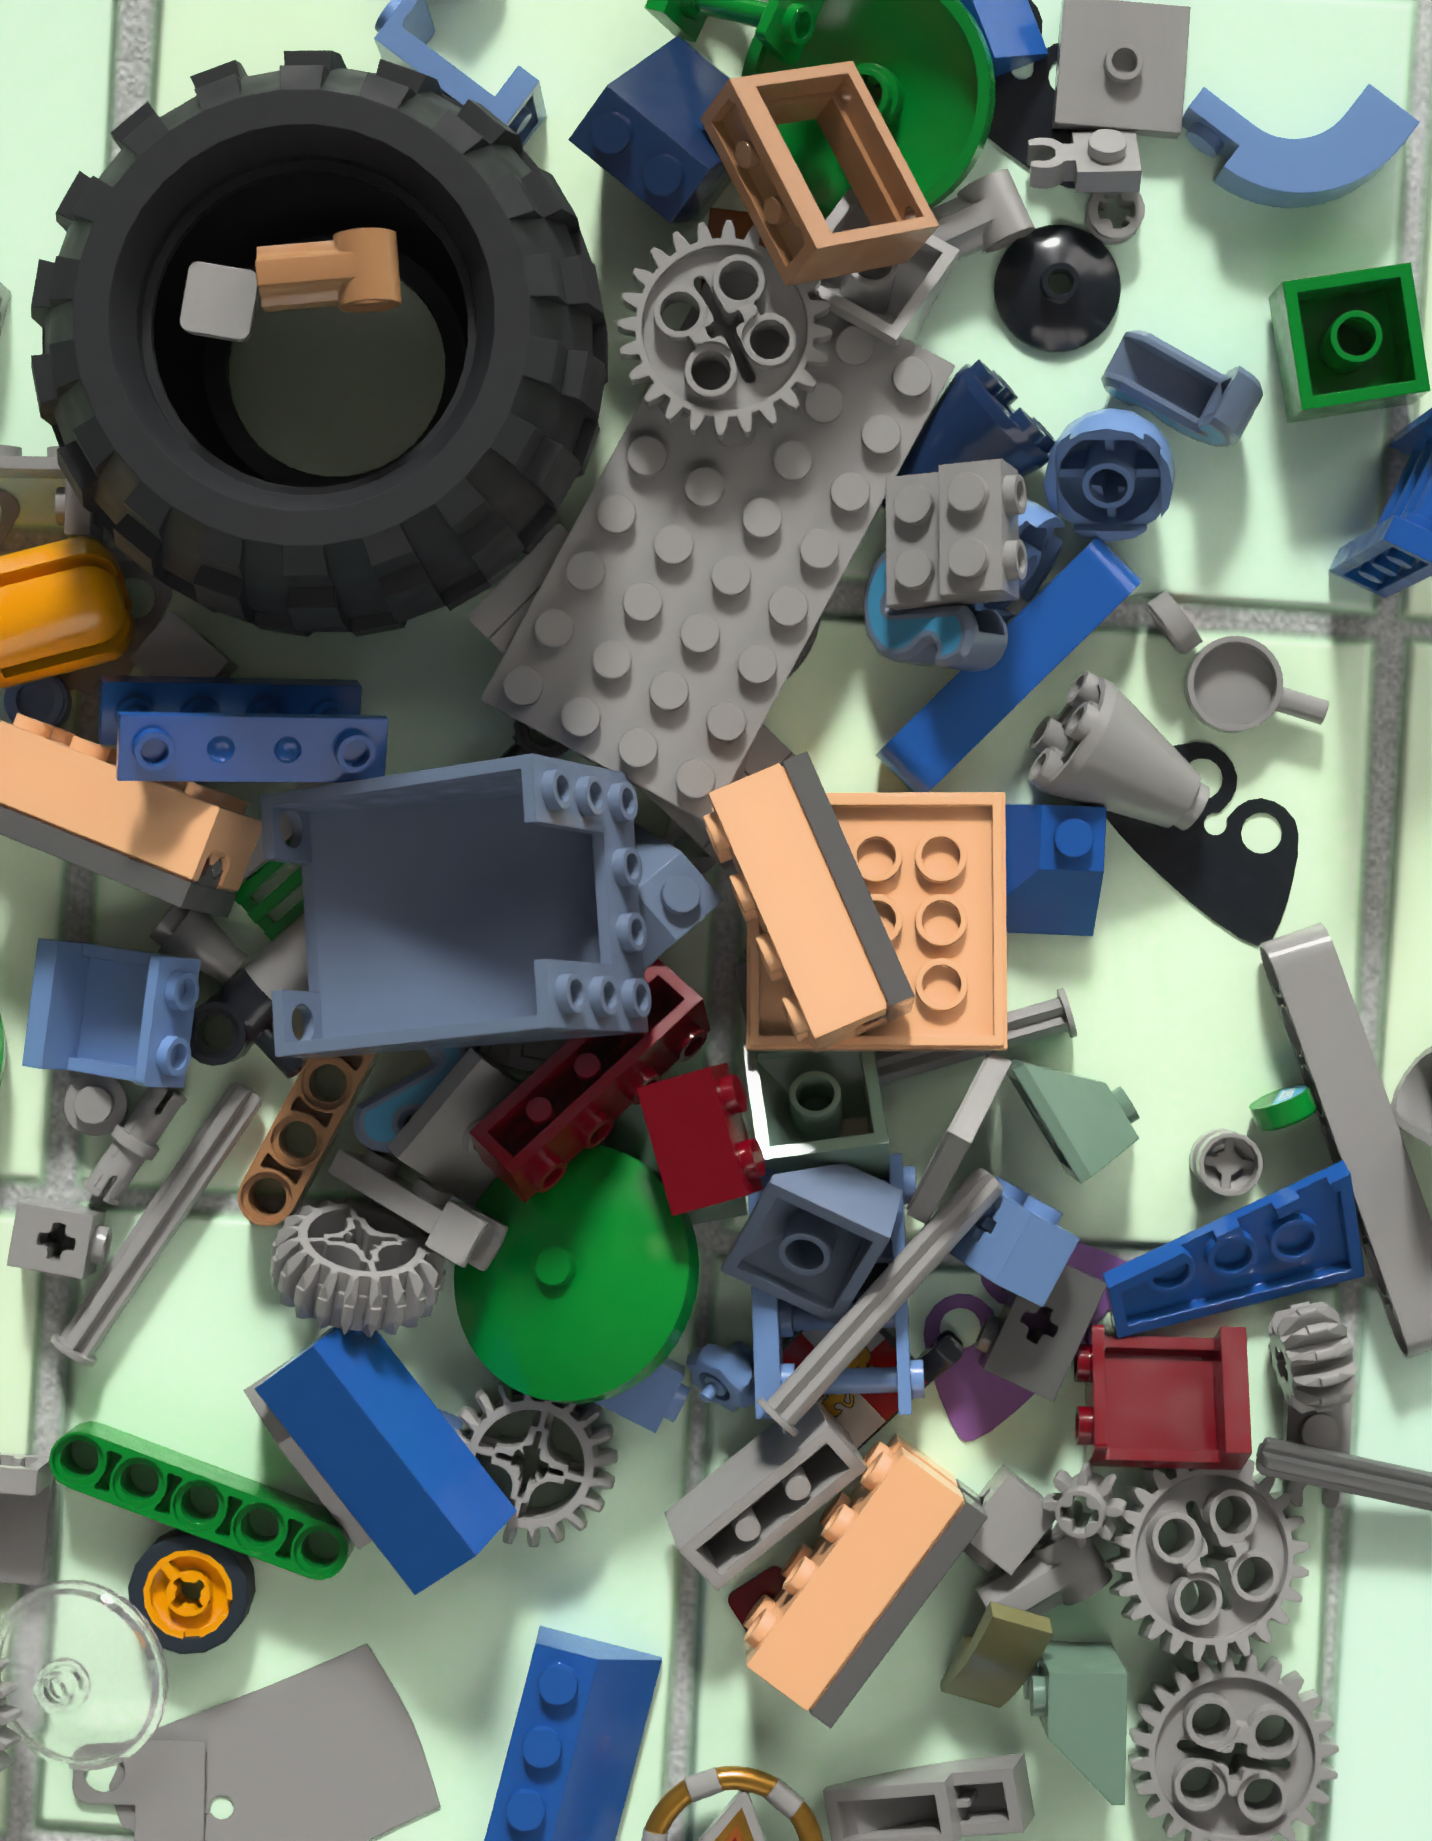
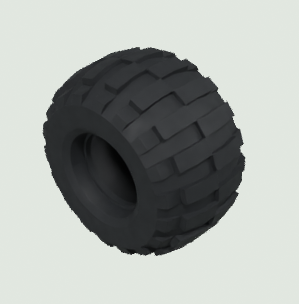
M333 50L283 51L285 65H280V70L248 76L242 64L237 60H232L190 76L195 87L196 96L161 117L157 115L147 101L111 132L113 140L120 147L121 151L99 178L94 175L90 178L79 170L55 212L56 222L66 231L59 255L56 256L55 263L43 259L38 261L31 302V318L42 327V354L31 355V369L40 417L52 426L60 447L57 449V459L61 471L83 508L94 514L115 539L116 546L150 575L214 613L226 614L251 623L259 629L309 637L314 632H351L358 637L405 628L407 620L444 606L449 611L453 610L492 587L488 581L520 553L523 552L529 555L560 518L557 511L576 478L584 476L600 431L598 419L604 385L608 382V332L596 267L592 263L580 231L578 217L554 176L539 168L523 150L520 136L482 104L468 99L462 105L442 93L438 79L395 63L380 59L377 72L371 73L348 69L341 54ZM349 229H390L395 231L397 236L400 281L415 292L427 306L436 321L442 337L445 354V379L436 413L417 441L399 457L382 467L350 476H322L289 467L262 449L250 436L239 418L232 399L229 382V359L233 341L189 334L184 331L180 324L189 266L199 261L252 270L256 273L255 260L257 257V247L332 241L334 234Z

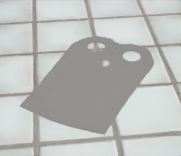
M364 1644L256 1691L157 1727L139 1738L141 1740L206 1741L204 1841H369L441 1807L423 1746L414 1723L398 1692L368 1644ZM120 1761L109 1784L110 1791L117 1788L123 1781L125 1769L122 1761ZM217 1796L229 1797L233 1802L234 1809L228 1818L219 1819L214 1817L212 1813H209L211 1812L210 1804ZM114 1805L123 1829H130L134 1832L135 1805Z

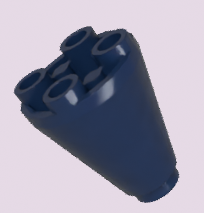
M978 359L972 366L966 363L955 374L933 407L897 476L939 472V465L1002 458L1017 469L1018 474L1025 477L1048 463L1050 450L1056 440L1034 416L1031 418L1021 407L1016 411L1011 407L1019 398L1017 394L994 369L991 371ZM885 496V498H884V500H883V502H882V505H883V507H884L885 509H886V496Z

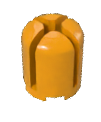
M77 536L0 556V688L7 689L116 661L129 649L135 632V620L132 614L129 589L123 572L118 566L117 559L99 539Z

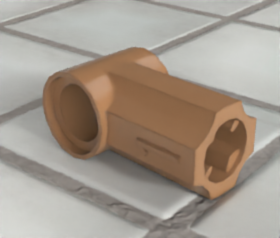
M357 228L334 234L332 241L257 247V257L255 260L257 287L260 294L261 307L265 312L338 306L339 310L350 313H374L396 309L402 305L397 236L393 230L385 228Z

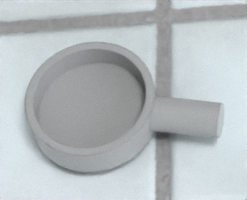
M1245 636L1222 637L1201 648L1191 659L1184 677V694L1191 712L1201 723L1219 732L1238 733L1247 731L1265 722L1274 711L1322 725L1329 707L1328 700L1283 687L1282 670L1274 654L1262 643Z

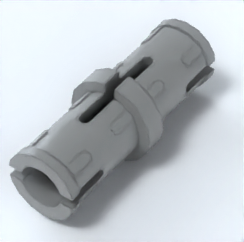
M148 1087L126 1122L120 1125L117 1124L110 1135L114 1140L90 1176L84 1180L83 1186L96 1197L102 1191L105 1195L103 1201L117 1206L121 1201V1196L146 1159L152 1161L160 1149L156 1143L180 1107L185 1104L187 1097L176 1088H170L168 1092L166 1087Z

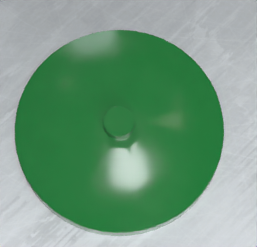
M825 0L815 22L813 34L805 44L795 65L782 63L754 35L745 58L741 77L853 61L930 209L940 204L952 194L976 164L983 151L993 120L995 76L990 51L984 35L972 14L960 0ZM816 119L776 125L826 220L848 189L853 191Z
M597 1145L590 1149L585 1147L567 1164L564 1176L553 1188L544 1193L538 1191L526 1203L497 1177L477 1201L475 1207L508 1226L505 1239L486 1271H481L469 1263L465 1268L457 1264L454 1267V1296L457 1313L463 1332L476 1356L493 1375L509 1387L523 1394L551 1402L564 1404L598 1402L619 1395L642 1382L666 1360L675 1348L687 1326L695 1303L699 1282V1255L695 1231L688 1212L672 1216L661 1175L652 1167L633 1156L602 1145Z

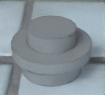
M87 1073L78 1077L70 1084L64 1096L63 1107L68 1122L77 1131L89 1136H102L111 1133L117 1124L123 1123L128 1113L129 1099L126 1089L118 1079Z

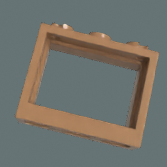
M853 61L729 78L700 118L785 286L907 263L939 227L933 212ZM810 119L817 120L871 226L836 233L831 232L776 125Z

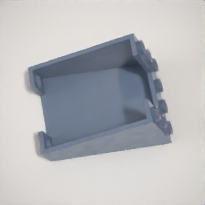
M531 753L260 795L264 860L302 866L309 991H271L275 1057L325 1058L648 1033L647 1015L650 1012L652 1000L650 988L644 977L643 949L647 942V929L644 919L640 915L638 884L642 879V862L635 847L634 819L638 811V800L635 789L631 785V781L628 780L627 773ZM283 813L287 815L292 827V840L289 846L285 843L281 834L280 822ZM295 1007L299 1010L303 1019V1035L300 1041L295 1037L292 1029V1014Z

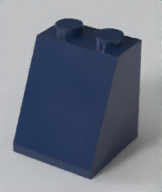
M676 36L609 83L568 140L669 223L702 221L710 211V207H713L732 181L700 120L730 77L680 36Z

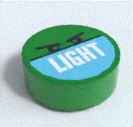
M1297 1084L1268 1093L1252 1102L1249 1108L1258 1129L1274 1131L1292 1126L1309 1118L1316 1112L1318 1105L1310 1085Z

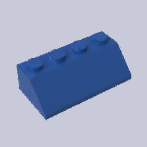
M540 1625L484 1841L616 1840L662 1657Z

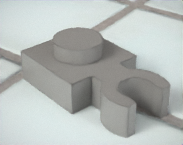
M1100 129L1095 132H1072L1071 144H1062L1051 138L1028 140L1027 166H1030V187L1048 189L1056 187L1064 181H1074L1075 193L1140 192L1142 168L1136 131Z
M1284 1397L1282 1440L1350 1454L1352 1401L1337 1405L1334 1410L1320 1413L1310 1411L1300 1414L1285 1401ZM1288 1480L1287 1492L1293 1496L1290 1503L1294 1507H1302L1303 1490L1307 1484ZM1323 1488L1322 1504L1327 1508L1335 1509L1339 1501L1340 1492Z

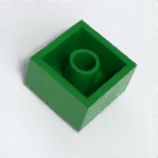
M1411 262L1284 281L1269 296L1287 423L1410 405L1431 391Z

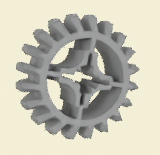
M345 1198L343 1203L335 1204L326 1199L321 1200L318 1208L309 1205L301 1206L298 1215H291L285 1218L283 1228L278 1230L277 1238L272 1243L270 1262H272L270 1270L272 1277L271 1288L280 1293V1304L287 1307H295L296 1318H314L317 1320L319 1329L333 1326L341 1328L344 1335L349 1330L362 1331L370 1338L375 1330H383L390 1335H396L400 1326L407 1328L417 1327L420 1318L431 1316L433 1307L438 1301L439 1292H442L446 1277V1271L444 1270L445 1258L425 1246L430 1235L429 1233L388 1208L375 1206L372 1200L367 1204L354 1203L350 1198Z
M498 1380V1391L501 1399L497 1400L489 1390L484 1387L477 1391L475 1398L483 1413L472 1407L463 1406L458 1414V1418L471 1431L464 1429L454 1430L480 1464V1455L490 1457L491 1464L505 1469L511 1477L512 1492L510 1502L517 1512L506 1523L502 1541L506 1544H512L515 1540L517 1529L523 1528L527 1529L529 1547H538L541 1538V1528L548 1527L554 1542H562L565 1538L563 1519L566 1518L573 1528L582 1531L587 1527L588 1520L580 1506L582 1505L598 1513L604 1508L605 1500L592 1487L603 1490L614 1487L615 1476L598 1468L600 1466H610L618 1461L617 1450L598 1448V1444L606 1442L613 1437V1427L611 1424H603L594 1428L590 1426V1423L596 1420L602 1412V1407L596 1403L589 1404L580 1412L575 1407L577 1404L551 1402L521 1392L516 1393L515 1389ZM522 1410H536L531 1427L522 1435L513 1437L501 1434L499 1439L484 1435L492 1424L510 1413ZM554 1416L565 1422L577 1436L583 1450L584 1464L571 1460V1454L562 1452L553 1444L550 1434ZM541 1431L542 1436L538 1446L541 1449L539 1456L541 1461L549 1463V1465L544 1469L538 1464L536 1472H531L527 1486L523 1487L524 1459L515 1455V1452L519 1449L525 1454L527 1446H532L536 1432ZM565 1480L578 1483L571 1493L558 1502L542 1507H528L534 1489L540 1484L546 1482L563 1484Z

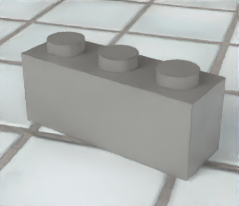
M819 1400L795 1424V1427L799 1430L795 1437L775 1421L664 1512L678 1551L717 1591L868 1469L850 1434Z

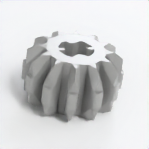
M1307 1301L1289 1305V1309L1275 1312L1268 1327L1270 1337L1268 1348L1272 1355V1367L1277 1375L1278 1387L1283 1390L1285 1401L1300 1414L1315 1411V1413L1336 1409L1337 1405L1350 1403L1351 1397L1355 1395L1357 1388L1355 1378L1357 1367L1352 1354L1354 1348L1350 1345L1347 1327L1341 1323L1339 1313L1333 1306H1328L1324 1301L1313 1304Z

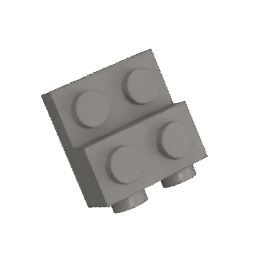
M1001 458L939 465V472L886 477V606L894 610L1019 600V580L1025 579L1028 563L1025 545L1022 540H1019L1018 515L1025 513L1027 492L1024 479L1018 474L1017 469Z

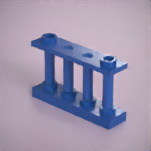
M1432 408L1393 436L1389 446L1410 457L1377 525L1339 548L1329 569V572L1383 598L1394 595L1432 576Z
M100 675L98 740L100 745H117V781L342 783L385 776L389 719L386 715H360L362 685L358 680Z

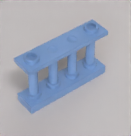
M902 1153L889 1154V1178L880 1179L902 1189L903 1194L893 1227L892 1237L875 1264L891 1263L906 1247L905 1205H908L916 1190V1167L903 1166ZM765 1168V1175L760 1177L763 1190L748 1195L749 1216L772 1175L781 1172ZM751 1285L756 1419H773L756 1401L760 1396L768 1401L795 1371V1363L783 1364L782 1338L794 1337V1331L831 1330L835 1324ZM907 1299L882 1327L895 1328L897 1367L846 1368L822 1395L898 1393L899 1415H912V1399L925 1398L923 1359L911 1360L909 1306ZM851 1303V1305L849 1306L848 1310H849L855 1303Z

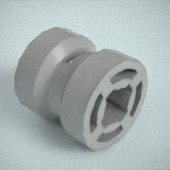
M1225 1128L1211 1129L1200 1135L1192 1145L1189 1155L1190 1169L1196 1180L1213 1192L1228 1197L1239 1196L1250 1191L1260 1180L1263 1170L1262 1154L1257 1145L1247 1136Z

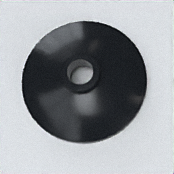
M1068 225L1038 227L1027 236L1015 240L1001 258L994 278V301L998 314L1006 328L1024 344L1046 352H1067L1091 343L1108 327L1116 313L1120 300V275L1109 250L1092 234ZM1056 273L1066 275L1071 282V290L1065 294L1053 292L1048 285V278Z

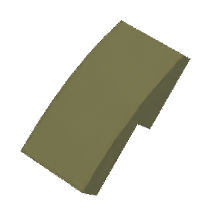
M990 1601L973 1637L963 1635L940 1682L941 1692L1001 1708L1025 1683L1044 1653L1053 1635L1050 1618Z

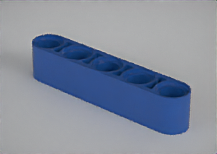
M1096 537L1006 625L1008 631L1007 647L1002 658L995 666L987 670L975 672L961 670L876 756L911 792H929L1143 581L1104 541Z

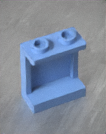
M391 0L379 15L375 24V30L378 33L374 40L383 60L438 79L442 93L462 105L468 99L482 104L520 136L522 147H524L547 116L538 79L518 65L498 93L493 96L427 46V43L435 33V27L426 0Z
M38 938L22 1066L94 1074L134 1081L136 1085L145 1087L184 1088L186 1072L191 1059L190 1040L195 1004L199 996L198 978L201 959L86 942Z

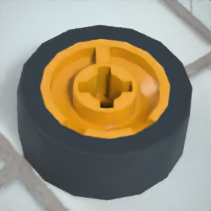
M176 1528L158 1537L134 1566L128 1585L130 1612L141 1633L158 1647L178 1654L205 1653L227 1642L248 1615L256 1592L254 1567L248 1555ZM198 1580L202 1581L204 1587L200 1591V1598L190 1599L183 1594L181 1587L183 1581L195 1583Z

